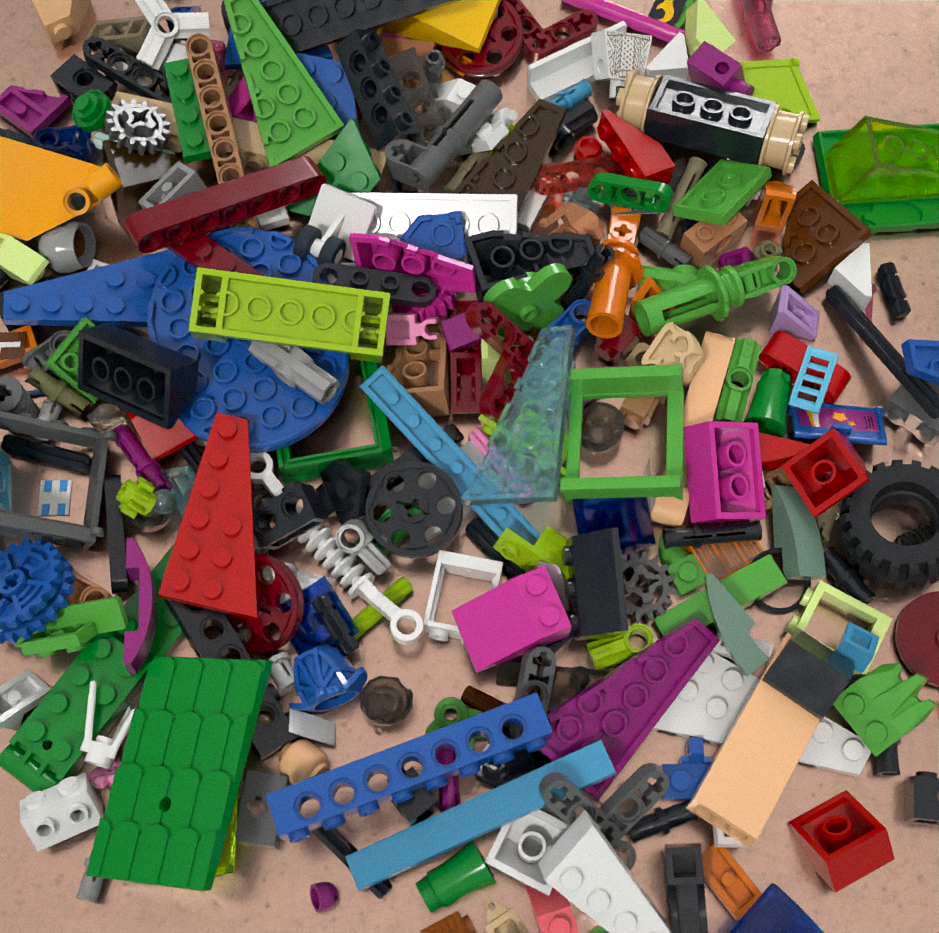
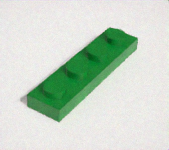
M189 59L164 63L185 163L212 158Z

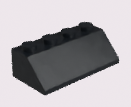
M110 323L79 330L78 389L167 430L173 428L197 391L199 361Z

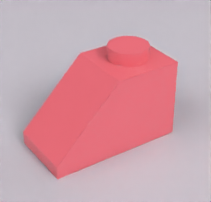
M524 884L539 933H579L571 905L566 897L554 888H552L549 896Z

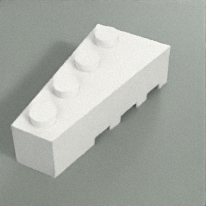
M586 810L579 815L538 862L544 880L609 933H672L664 917L638 884L628 867L617 855Z

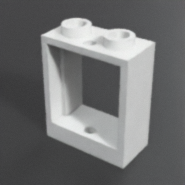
M439 550L423 622L424 633H429L430 638L439 641H448V637L459 639L465 645L457 626L435 622L445 573L490 581L491 590L500 585L503 562Z

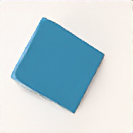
M848 622L834 652L855 665V671L862 673L873 659L880 637Z

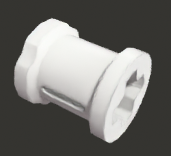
M288 652L278 653L269 659L273 661L270 676L278 687L276 690L280 696L290 693L296 687L294 668L289 662L290 655Z

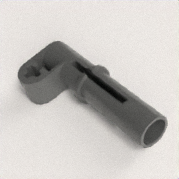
M481 80L445 124L436 127L433 132L434 137L425 147L405 139H397L390 142L386 146L384 154L392 177L399 182L422 191H427L455 156L463 154L465 144L501 102L503 94L499 87L490 80Z

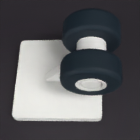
M322 184L309 224L301 229L296 238L293 254L299 256L302 261H306L308 253H311L314 257L318 258V265L322 263L340 264L343 257L355 261L349 236L351 233L368 234L377 207L329 184Z

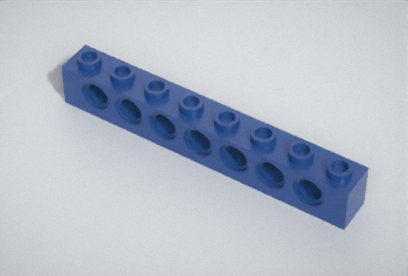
M536 692L266 794V798L279 837L283 841L289 839L290 843L293 844L311 837V830L324 826L325 830H331L345 824V817L356 813L359 814V817L373 814L380 810L379 804L393 800L394 804L407 801L414 797L413 791L427 787L428 791L441 788L448 784L447 778L460 774L461 778L475 775L481 771L480 766L492 761L495 765L506 763L515 758L513 753L527 749L528 753L540 750L548 745L547 740L551 739L553 731ZM508 724H516L521 728L522 735L517 739H508L503 734L502 729ZM476 736H482L488 740L489 747L483 752H475L470 748L469 742ZM442 749H450L456 754V759L449 765H442L436 760L437 753ZM411 761L420 763L423 767L421 774L415 778L406 777L402 773L406 763ZM376 774H383L389 779L388 785L381 791H374L369 788V781ZM342 787H350L354 790V797L347 804H339L335 801L336 792ZM313 799L319 802L320 808L315 816L310 818L302 816L301 808L306 801Z

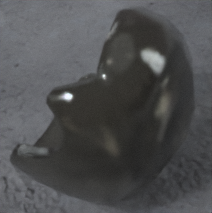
M377 676L369 680L360 692V709L363 715L375 725L390 727L407 717L413 707L412 690L407 689L397 677Z

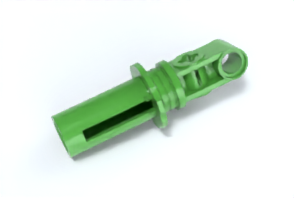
M774 255L742 263L734 268L727 265L721 267L719 271H715L710 265H704L697 272V280L636 301L634 303V314L641 332L649 337L659 333L664 325L669 322H674V324L679 326L706 315L713 316L716 321H723L728 317L730 307L742 306L745 299L760 296L769 290L792 282L796 276L797 267L792 259ZM779 264V273L775 276V267ZM701 297L699 300L693 301L691 303L682 305L680 307L662 313L663 310Z

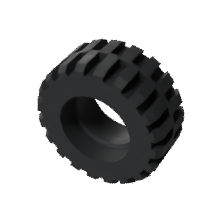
M902 459L892 460L890 466H886L883 462L873 465L872 473L867 470L870 481L842 500L838 522L841 549L847 550L846 559L851 565H859L858 573L865 578L869 575L876 577L875 583L884 586L885 582L894 583V589L904 590L906 584H912V587L917 589L924 587L926 580L933 584L939 581V469L932 465L927 469L921 467L922 462L912 460L911 464H903ZM892 504L909 505L917 508L930 519L935 532L933 537L924 543L910 546L899 545L882 537L873 526L871 518L882 507Z

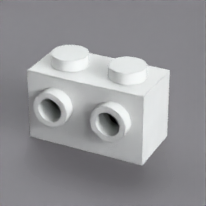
M86 772L76 777H67L53 787L43 791H35L25 799L20 800L19 821L37 852L98 826L100 818H104L103 803Z

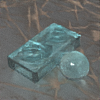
M191 465L167 469L163 472L164 476L172 484V490L160 489L154 493L157 498L153 507L155 512L169 514L177 506L183 517L197 475Z

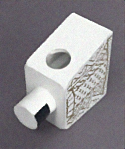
M611 30L591 33L594 78L596 81L610 82L609 99H616L619 89L625 88V80L629 71L637 69L639 74L644 76L652 36Z

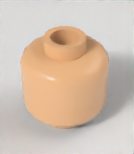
M300 739L294 743L289 742L279 753V774L288 776L289 783L291 784L330 770L327 754L307 739Z

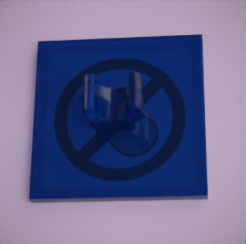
M325 576L302 590L304 597L302 622L297 624L299 629L290 640L299 656L316 646L329 645L337 647L339 644L337 640L333 641L320 620L322 618L321 614H317L312 606V601L323 594H328L334 603L332 605L333 609L337 608L350 629L349 635L354 636L360 632ZM291 598L281 604L285 611H289L292 607Z

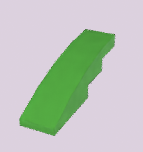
M770 554L719 581L743 609L788 583ZM705 589L653 619L663 636L690 618L698 619L706 628L714 625Z

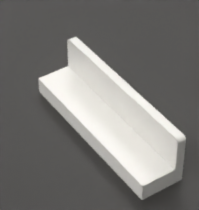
M622 21L605 30L626 32L627 25ZM591 36L528 66L527 88L536 101L540 98L550 102L556 98L557 93L572 88L582 79L587 80L589 84L596 81L594 78Z

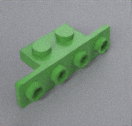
M120 596L75 603L60 609L57 613L59 617L55 622L49 621L44 631L41 633L38 630L33 632L32 637L28 640H24L21 637L13 645L16 648L21 647L23 656L38 654L39 657H46L57 653L61 649H66L68 653L87 647L86 642L97 634L126 629L129 626V622Z

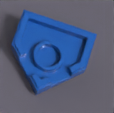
M461 211L437 215H419L400 238V241L461 261L466 255Z

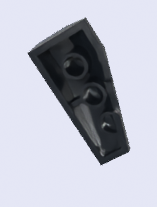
M492 230L464 237L468 264L473 265L475 270L478 302H483L487 291L498 282L511 277L517 280L526 278V272L537 273L550 264H563L570 275L581 271L580 266L582 263L590 258L595 251L590 236L585 234L552 233L551 236L532 235V232L504 234V231Z

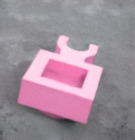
M417 312L388 313L386 345H417L419 343V336L429 340L438 339L440 337L439 333H430L427 329L428 324L439 322L438 317H430L418 322Z

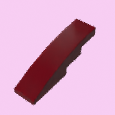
M478 300L453 301L454 309H450V318L465 313L468 306L473 302H478ZM480 341L475 346L450 351L451 414L481 413L479 408V401L482 395Z

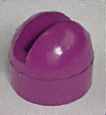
M319 882L311 885L310 898L313 908L317 913L333 908L338 902L339 898L335 895L338 890L333 883Z

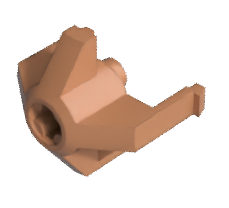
M567 202L550 216L542 218L539 222L540 227L546 228L561 217L563 223L547 236H551L552 233L589 235L594 249L600 245L601 238L603 237V226L599 217L592 211L572 202Z

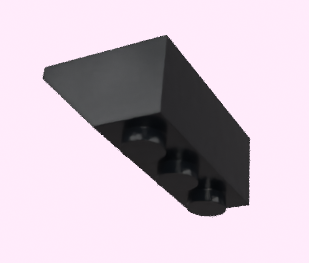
M609 528L571 536L566 541V546H562V562L564 566H568L569 579H565V595L567 599H571L572 612L568 613V619L572 625L570 632H574L575 640L615 638L629 630L618 528Z

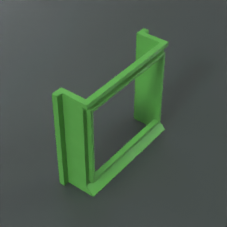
M682 364L567 369V383L571 394L566 478H561L560 491L563 493L565 501H570V499L674 497L683 501L684 385ZM667 396L666 476L580 478L584 399Z

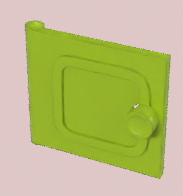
M798 57L738 61L742 65L745 82L754 86L753 97L777 102L782 111L798 115L801 111H805V115L810 116L808 123H818L821 120L798 67Z

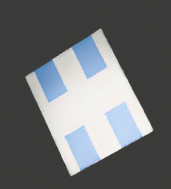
M41 480L37 516L69 515L72 480Z

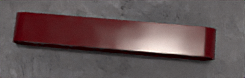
M299 157L137 211L126 218L124 229L141 253H151L319 194L321 185L327 184V178L310 157Z

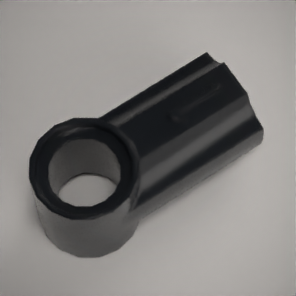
M583 99L566 110L567 114L552 144L557 151L565 149L574 140L575 135L597 122L598 114L595 111L594 105L589 100L585 101Z

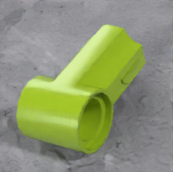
M633 624L628 627V631L615 638L599 639L586 644L596 672L626 662L653 644L654 636L651 629L644 624ZM635 634L642 635L646 639L647 645L640 649L631 646L629 638Z

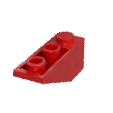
M602 111L597 127L598 136L601 141L606 143L614 161L619 163L625 175L669 184L675 164L663 146L611 111Z

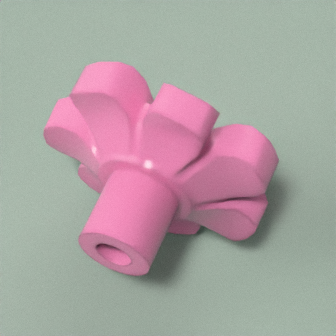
M119 757L115 758L111 769L96 767L88 774L90 782L95 783L96 788L102 789L108 785L109 791H111L115 772L121 765Z

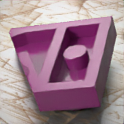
M10 85L0 94V115L35 139L72 102L69 96L61 94L60 97L46 95L45 91L26 90L23 87Z

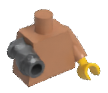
M382 27L377 31L378 36L382 33ZM382 37L383 48L392 65L398 84L403 91L406 103L409 102L410 94L422 95L426 88H435L442 83L443 78L441 74L445 67V60L441 52L435 50V42Z

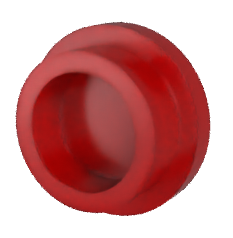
M593 136L582 137L574 147L576 159L584 164L596 163L601 158L603 152L601 143Z

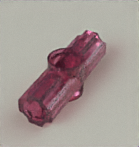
M740 0L744 10L743 23L750 29L756 48L763 53L772 51L775 47L779 46L781 36L771 11L773 1Z

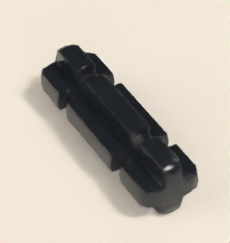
M893 262L883 263L878 268V274L880 279L884 280L882 285L890 305H893L891 307L893 316L897 319L906 317L911 312L908 301L904 300L906 294L898 275H895L898 273L896 266Z
M323 594L312 601V606L317 614H321L322 618L320 620L333 641L337 640L339 643L337 647L341 654L348 656L359 648V644L354 636L349 635L350 629L337 608L333 609L332 605L334 603L329 595Z

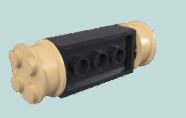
M637 69L628 72L625 88L619 89L616 98V105L620 106L616 115L657 141L671 143L742 163L754 165L758 163L760 166L782 170V175H786V173L792 174L797 160L795 156H799L804 140L802 139V133H805L810 118L809 115H805V111H801L799 115L782 111L777 102L665 75L664 78L661 75L651 78L640 75Z

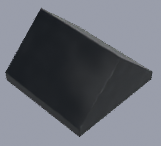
M796 627L762 680L822 720L850 682L855 665Z

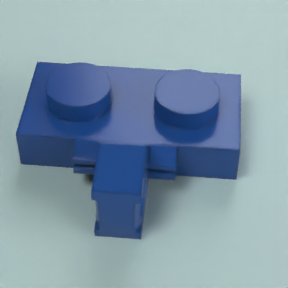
M689 738L687 740V756H680V764L661 765L670 781L669 789L662 797V800H687L689 798L691 800L712 763L711 756H704L703 738Z

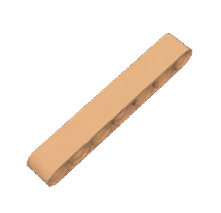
M706 330L701 344L704 362L690 381L684 402V427L713 420L735 344V338ZM685 441L683 501L674 497H656L650 516V521L673 528L682 527L689 504ZM666 466L663 472V476H666Z

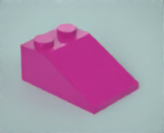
M545 566L514 577L451 611L476 673L521 656L527 649L533 646H546L569 636L572 628Z

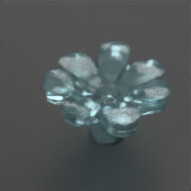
M575 187L573 192L567 190L563 195L565 202L562 206L567 202H572L590 211L596 212L599 210V203L589 196L586 188Z

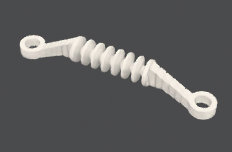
M266 452L250 453V465L257 461L266 464V469L263 472H251L252 483L263 484L273 498L281 494L284 486H282L273 473L274 466L270 455ZM297 504L296 510L298 514L302 511V508ZM322 523L297 538L300 543H305L309 540L305 548L308 552L318 549L314 555L316 561L326 558L322 565L325 570L335 566L331 573L333 579L344 576L339 583L341 588H346L352 584L348 591V595L352 599L358 596L363 600L365 599V602L370 604L379 613L381 612L390 621V633L395 641L408 645L419 640L423 632V621L420 615L414 610L400 609L392 601H389L387 597L373 586L372 583L375 576L371 572L361 576L365 570V565L361 563L352 567L357 557L353 558L349 555L344 558L347 553L337 548L335 536L328 540L332 533L329 527L320 530L323 526ZM408 619L414 622L416 629L411 634H402L397 629L398 623Z

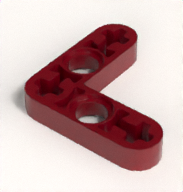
M506 0L518 12L522 25H528L532 28L531 31L524 33L522 46L523 51L532 61L541 60L590 37L591 33L597 31L598 17L591 10L583 9L543 29L521 0ZM498 8V18H501L505 12L501 8ZM508 30L515 39L517 33L514 30ZM558 32H566L569 34L570 37L565 40L558 39L555 36V34H557Z
M473 302L468 306L465 313L467 325L501 355L480 397L479 408L484 417L502 419L507 416L535 358L536 348L534 342L492 303ZM500 326L505 331V337L502 342L499 341L497 336ZM507 370L511 373V382L508 386L504 381V375Z

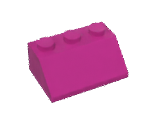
M707 421L683 427L691 523L766 519L758 423Z

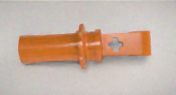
M615 205L612 208L613 214L632 211L631 209ZM611 214L608 239L601 244H603V248L605 245H609L614 250L615 257L604 269L605 274L601 280L595 282L586 319V328L597 337L613 338L622 332L628 292L636 287V284L643 278L644 268L639 258V250L634 245L641 214Z

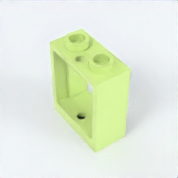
M821 580L813 589L807 587L799 602L804 607L799 616L795 614L792 616L785 632L792 635L796 627L804 631L820 599H823L870 624L867 631L880 637L874 653L875 657L893 618ZM873 659L864 672L860 673L854 670L852 678L858 680L866 675Z

